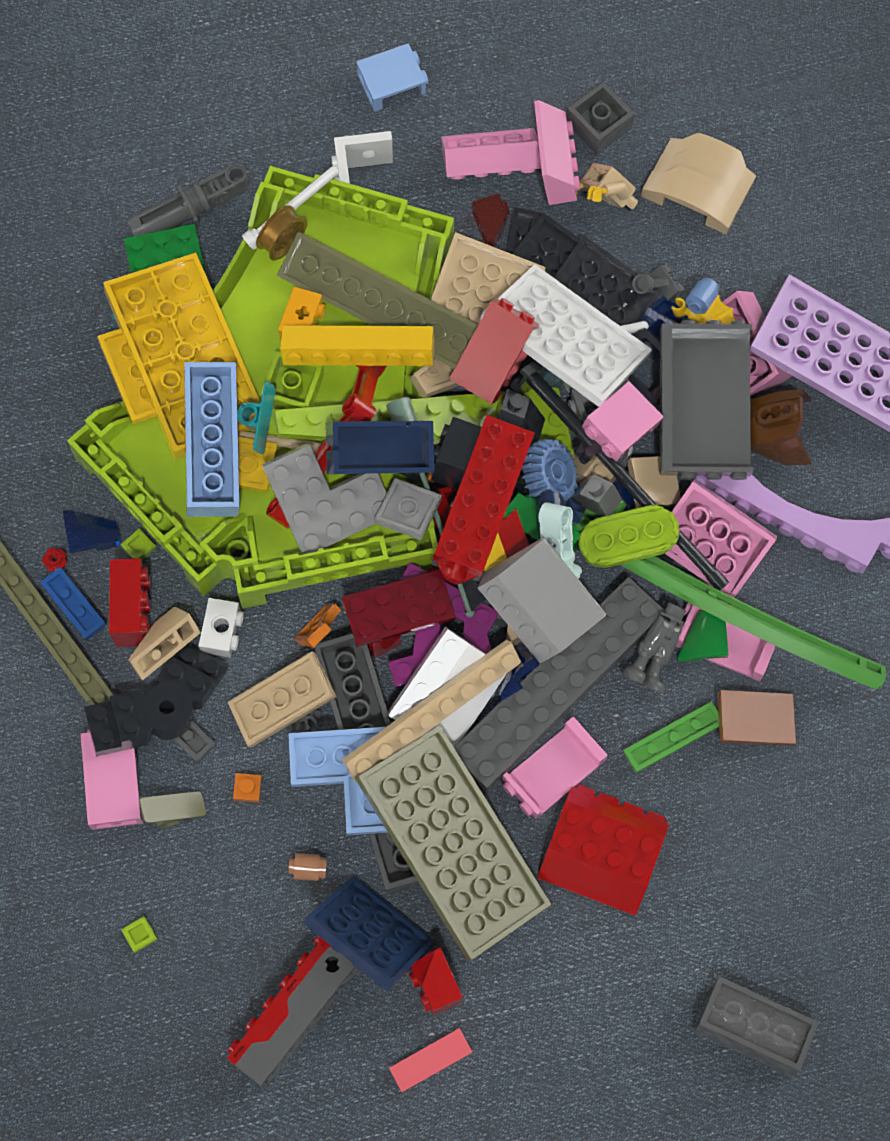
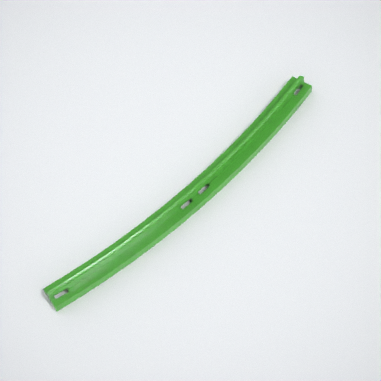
M583 515L578 524L572 525L581 534L585 526L592 520ZM656 556L621 564L626 569L696 607L828 670L874 689H878L879 686L882 687L886 679V666L845 650L768 615L698 580Z

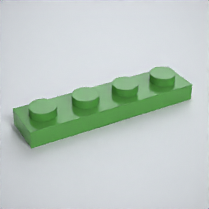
M711 701L624 749L623 754L635 774L718 729L719 713Z

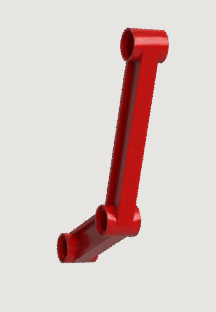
M355 365L358 367L352 395L342 407L344 415L338 422L370 421L373 418L376 408L372 406L377 381L387 366ZM326 439L314 454L323 474L327 470L326 451H331V446H326ZM277 498L273 499L266 510V515L286 529L290 528Z

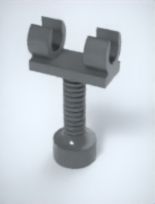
M667 264L659 265L650 275L639 274L635 276L632 283L633 289L639 294L649 293L653 288H660L667 300L680 298L678 294L686 292L681 283L675 284L669 273L672 274L673 272Z

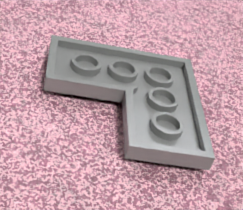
M308 443L262 465L302 555L317 552L320 548L328 547L374 525V519L387 495L378 474H358L329 488L312 448Z

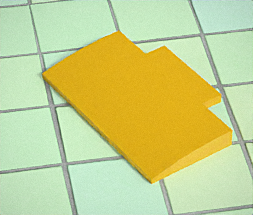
M196 253L103 282L104 293L119 329L97 336L98 342L132 425L156 417L174 460L186 456L185 362H236L237 411L244 403L261 404ZM255 412L250 415L249 421L253 420ZM237 419V433L251 430Z

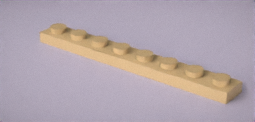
M508 640L502 642L343 758L342 762L352 780L356 782V777L417 740L518 666L521 661L513 644Z

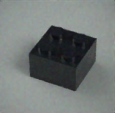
M456 417L452 418L450 425H444L440 436L441 439L434 451L432 481L456 490L459 489L482 427Z

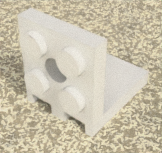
M391 131L334 138L336 155L331 156L332 166H336L339 169L338 175L334 177L335 180L350 184L348 168L393 163Z

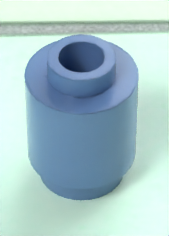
M703 278L696 283L686 298V304L691 312L705 314L718 296L719 286L714 280Z

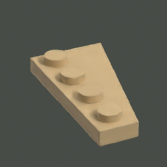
M433 359V366L422 367L410 378L422 398H427L460 386L449 379L454 368L437 359Z

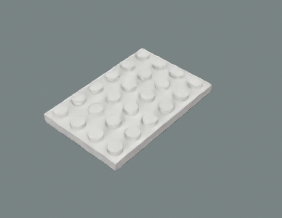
M535 264L498 298L499 300L504 298L514 304L513 308L519 312L526 311L535 317L534 321L540 324L538 329L532 331L522 351L598 407L618 389L652 351L647 345ZM486 310L482 313V315H481V317H480V320L482 319V317H483V315L485 314Z

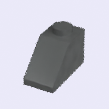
M596 475L583 479L578 488H576L575 494L570 497L581 502L582 507L603 517L611 515L622 501L614 484Z

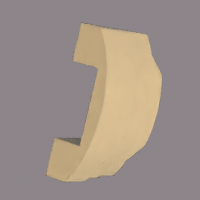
M696 133L684 139L670 138L663 154L660 156L642 189L641 197L661 206L666 198L706 215V226L727 235L756 175L746 168L741 151L718 139Z

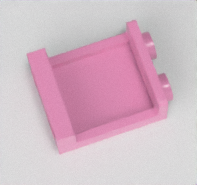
M627 382L586 418L582 427L586 435L602 447L605 455L617 462L649 431L652 432L659 425L663 416L630 382Z

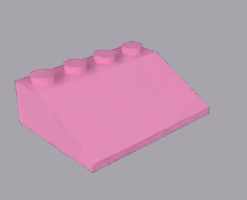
M696 479L672 511L678 520L679 529L730 582L721 591L732 597L737 595L777 539V535ZM676 544L665 553L711 585L707 577Z

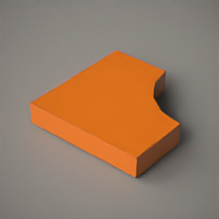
M327 603L294 637V640L301 646L314 648L331 631V623L340 613L341 609L336 604Z

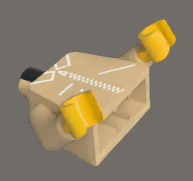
M593 163L580 180L581 190H589L587 199H592V201L601 202L602 199L609 205L620 208L625 207L628 211L634 209L638 203V200L632 196L636 188L612 166Z

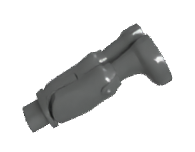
M668 603L665 611L659 613L644 640L640 643L638 648L640 655L631 666L624 669L623 676L664 694L666 686L659 679L662 665L668 664L671 660L682 630L681 625L684 624L682 622L686 612L684 609ZM651 659L652 662H651V664L649 665V667H648V669L646 670V672L644 673L646 664H647L648 660Z

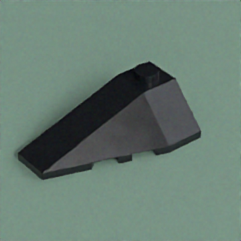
M507 389L498 403L494 418L534 432L530 445L539 441L545 418L530 398Z

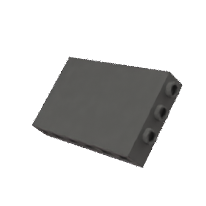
M694 320L681 321V324L661 325L660 413L663 419L660 422V475L681 476V479L684 480L697 479V476H706L708 480H720L722 476H732V480H745L747 476H751L753 473L750 444V332L752 324H746L742 320L731 321V324H721V321L718 320L706 321V324H696Z

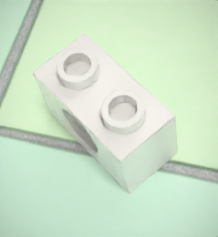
M213 598L208 599L199 641V649L210 655L231 658L232 650H237L239 636L236 635L237 626H242L244 612L241 611L239 603ZM220 624L229 626L228 630L223 633L217 632L216 628Z

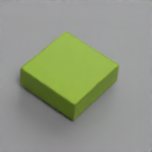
M140 528L121 543V547L132 559H141V561L157 548Z
M145 916L121 929L134 953L158 940Z

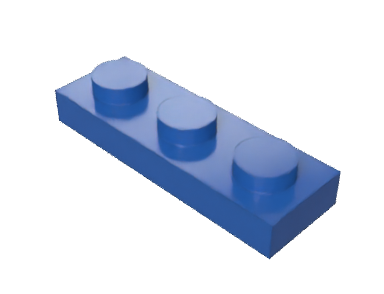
M61 567L40 581L43 588L86 641L106 627L105 622Z

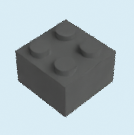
M602 82L568 108L567 121H572L573 130L598 154L632 128L635 114L605 82Z

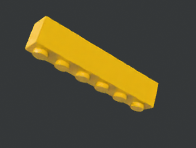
M283 326L280 350L283 365L433 366L434 329L433 326Z

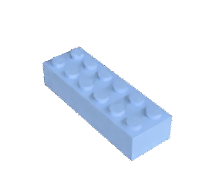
M185 362L187 517L238 516L239 474L236 362Z

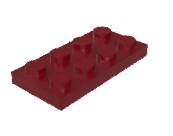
M440 569L342 597L356 648L455 620L456 618Z

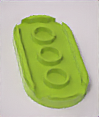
M649 505L600 517L590 521L582 531L579 539L580 552L588 563L600 568L613 567L661 555L671 550L678 540V520L671 511L658 505Z

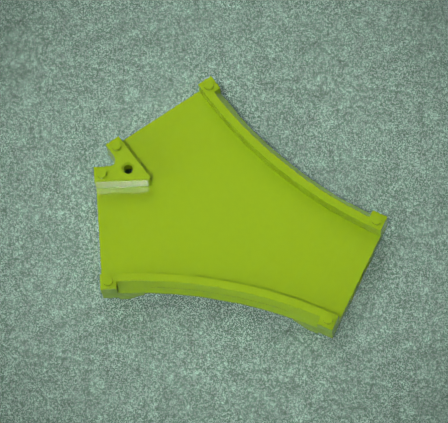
M270 166L264 182L260 183L255 194L248 230L259 228L276 211L284 207L321 175L315 174L314 178ZM335 179L330 180L294 210L298 217H305L307 219L305 235L431 299L454 236L453 217L408 205V200ZM243 239L225 273L214 288L213 293L260 402L265 382L271 383L276 388L268 435L277 436L273 417L275 410L344 405L346 400L352 395L358 367L355 365H283L278 329L293 287H300L277 276L286 256L273 261L269 258V253L265 249L257 248L253 250ZM324 300L323 304L326 305L325 313L322 319L318 318L316 326H372ZM387 366L378 378L372 402L393 401L404 397H409L410 399L422 398L410 378L424 366ZM123 401L120 404L115 403L95 410L84 420L86 425L67 440L75 459L90 475L94 473L184 570L187 580L203 597L223 579L232 578L236 581L242 609L267 604L266 594L409 565L410 563L424 571L435 566L431 563L438 544L433 519L422 541L374 524L328 547L320 548L317 552L302 555L290 528L286 529L266 515L268 506L276 498L271 485L269 486L268 493L239 488L238 516L187 517L186 456L174 460L156 417L132 425ZM300 439V440L320 442V443H323V442H324V441L319 440V439H313V440ZM278 447L276 458L295 449ZM327 470L323 474L329 488L358 475L327 474ZM397 473L378 474L386 493H388L395 478L424 488L422 482ZM236 550L244 551L241 557L232 556Z

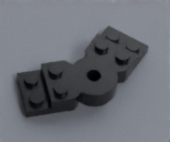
M187 644L174 657L168 660L158 675V686L150 689L145 695L137 691H131L110 696V701L85 706L84 712L96 757L146 746L150 742L152 735L158 736L162 740H171L182 736L192 723L193 709L203 708L227 672L228 664ZM170 710L172 713L166 715L161 713V711Z

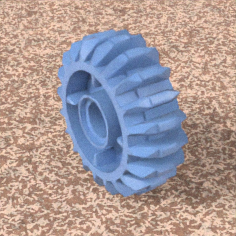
M544 439L533 443V445H530L524 460V465L521 469L524 471L522 478L526 482L524 488L529 489V496H533L536 502L541 497V493L545 491L559 492L562 495L561 499L568 501L575 494L574 489L578 488L576 480L579 477L576 475L578 468L574 465L575 458H571V450H566L565 444H560L558 440Z

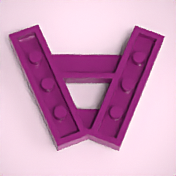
M410 563L401 580L428 572ZM445 582L455 616L458 620L464 622L463 639L485 654L489 653L491 647L487 634L499 613L482 603L473 610L475 611L473 617H467L465 615L467 611L459 589ZM441 624L417 630L413 655L388 662L395 688L407 684L439 637Z

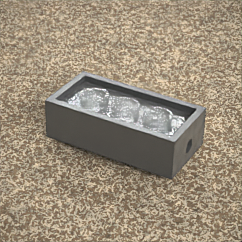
M719 976L712 986L694 1032L793 1078L801 1070L819 1022Z

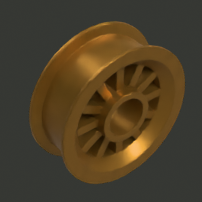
M290 205L280 208L261 228L256 239V247L258 249H265L269 253V258L273 261L283 258L287 255L298 231L303 234L305 233L307 219L305 217H298L294 213V208Z

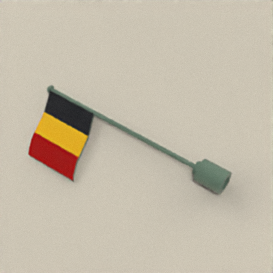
M409 397L396 399L386 405L391 421H418ZM420 473L424 488L430 490L425 473ZM516 508L502 520L483 574L485 571L529 546ZM436 510L434 517L440 535H442L444 528L438 510ZM472 579L462 584H457L467 611L465 615L469 618L474 616L475 611L473 610L487 600L478 589L480 582Z

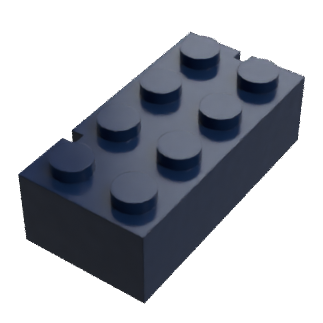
M433 421L326 423V446H331V451H326L327 474L434 472Z

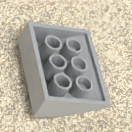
M544 537L485 571L478 586L479 591L539 663L562 652L606 616L605 611Z

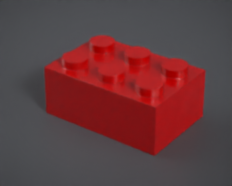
M141 559L110 560L109 634L116 647H138L151 629V624L148 623L147 614H151V600L148 599L147 590H151V575H148V568L143 566Z

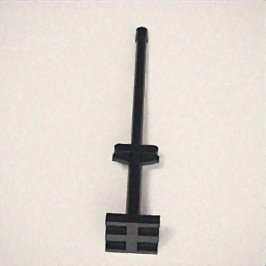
M536 360L522 368L520 371L522 375L516 378L510 385L511 391L523 395L533 389L581 441L580 446L575 452L577 456H580V463L587 464L597 457L642 507L657 505L618 461L616 462L613 458L606 456L602 447L586 435L582 427L584 422L544 380L549 370ZM679 529L676 545L707 577L710 584L721 591L730 582Z

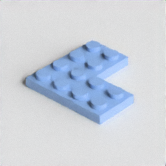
M386 727L289 733L291 786L344 784L347 835L388 833L360 786L352 780L342 762L343 758Z

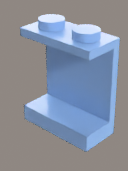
M409 43L356 61L358 77L374 112L383 109L382 99L415 87L419 88L421 95L426 94L428 78L425 70H420L417 52H412Z

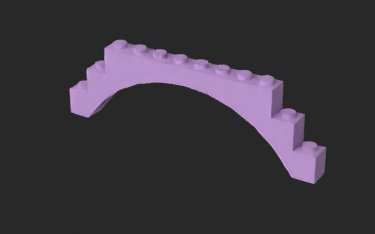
M752 474L747 476L745 480H732V476H722L720 480H708L706 476H697V481L723 499L733 503L742 512H749L755 515L760 522L777 527L782 534L801 540L800 542L808 548H816L823 552L826 558L840 561L852 572L863 574L876 550L880 551L885 558L890 559V518L872 521L842 520L816 514L787 502L764 487Z

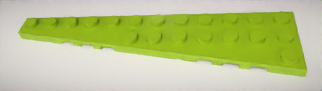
M552 387V389L561 397L559 387ZM533 389L523 394V396L533 401L545 418L539 441L544 439L558 440L560 444H565L566 450H571L570 456L572 457L574 450L568 427ZM503 391L498 401L493 404L488 403L475 394L410 400L418 421H433L434 448H436L441 439L440 436L444 425H450L453 417L482 427L486 415L495 416L498 403L506 391ZM391 401L372 402L376 412L370 421H391L386 405ZM343 405L275 410L273 417L277 437L307 440L319 439L324 441L326 439V423L338 422L344 415L342 412Z

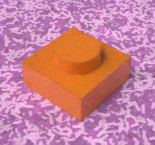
M236 773L233 800L260 803L262 775Z

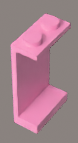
M689 602L684 616H687L685 624L681 625L682 630L676 647L680 649L684 645L697 612L702 610ZM726 622L728 658L706 660L760 682L776 645Z
M572 717L565 723L564 729L510 774L506 772L503 775L502 781L504 784L502 787L511 797L515 795L521 802L519 806L527 816L532 815L537 819L566 795L571 787H575L604 763L607 754L581 724Z
M89 729L87 733H81L88 826L95 830L144 823L139 804L135 748L96 757Z

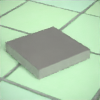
M395 478L374 522L377 525L422 541L442 500V495Z

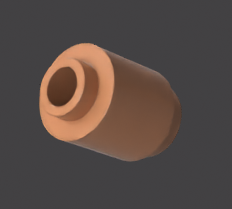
M295 853V858L289 859L288 874H294L293 879L318 881L319 878L325 879L326 858L320 857L319 854Z

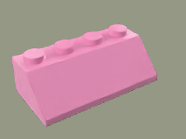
M539 100L534 101L542 177L548 203L553 205L577 201L576 191L580 190L579 177L574 176V172H578L576 157L572 158V154L576 153L574 139H570V135H574L572 121H567L565 111Z
M534 128L441 136L446 176L451 177V179H463L466 175L486 177L488 173L508 175L512 171L519 170L523 173H531L535 169H541L539 141Z
M736 291L722 303L733 308L735 320H742L746 324H752L750 332L751 345L765 319V315L753 292ZM750 351V397L776 388L792 377L789 373Z

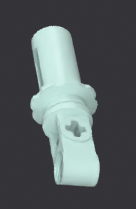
M546 502L542 505L539 512L540 539L544 537L579 579L582 569L573 563L575 560L572 543L573 511L570 507Z

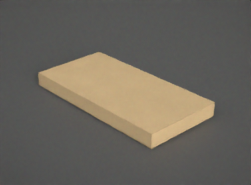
M310 652L228 701V705L247 746L252 748L336 698V695L316 653Z

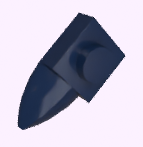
M569 498L568 501H564V506L570 507L573 511L572 524H578L586 508L582 507L581 502Z

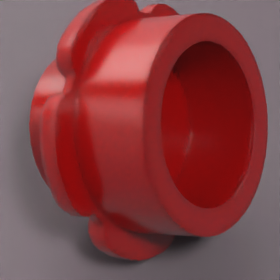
M50 548L46 551V555L42 557V563L47 567V570L54 572L59 567L63 569L66 566L67 560L65 558L67 555L62 549Z

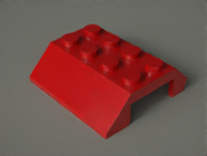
M578 784L577 788L571 787L537 879L636 916L669 826V823L664 822L666 817L648 811L647 815L643 814V808L625 801L622 806L618 804L619 799L601 792L599 796L594 795L595 790Z

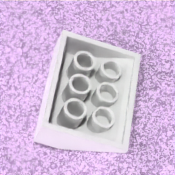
M445 627L388 710V715L397 720L486 654ZM506 674L428 732L441 726L449 741L455 747L470 729Z

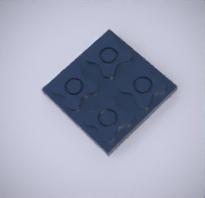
M354 875L314 909L303 922L310 928L312 933L320 936L331 945L333 950L341 953L352 962L354 967L362 970L373 979L375 984L384 988L387 992L415 965L435 942L434 939Z

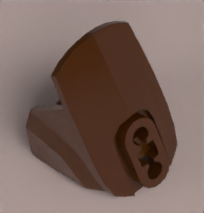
M801 389L771 393L750 400L751 451L783 465L811 464V458L801 443L802 437L797 435L803 424V403L811 402V396Z

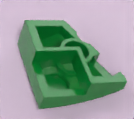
M704 610L698 611L677 658L678 662H701L702 659L728 658L726 621Z

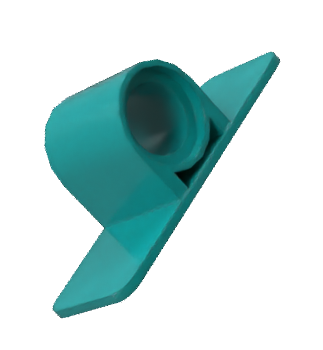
M269 382L264 383L261 404L244 403L237 411L238 421L247 428L256 431L253 450L261 455L265 452L276 391L275 386ZM255 412L253 420L249 421L250 415Z

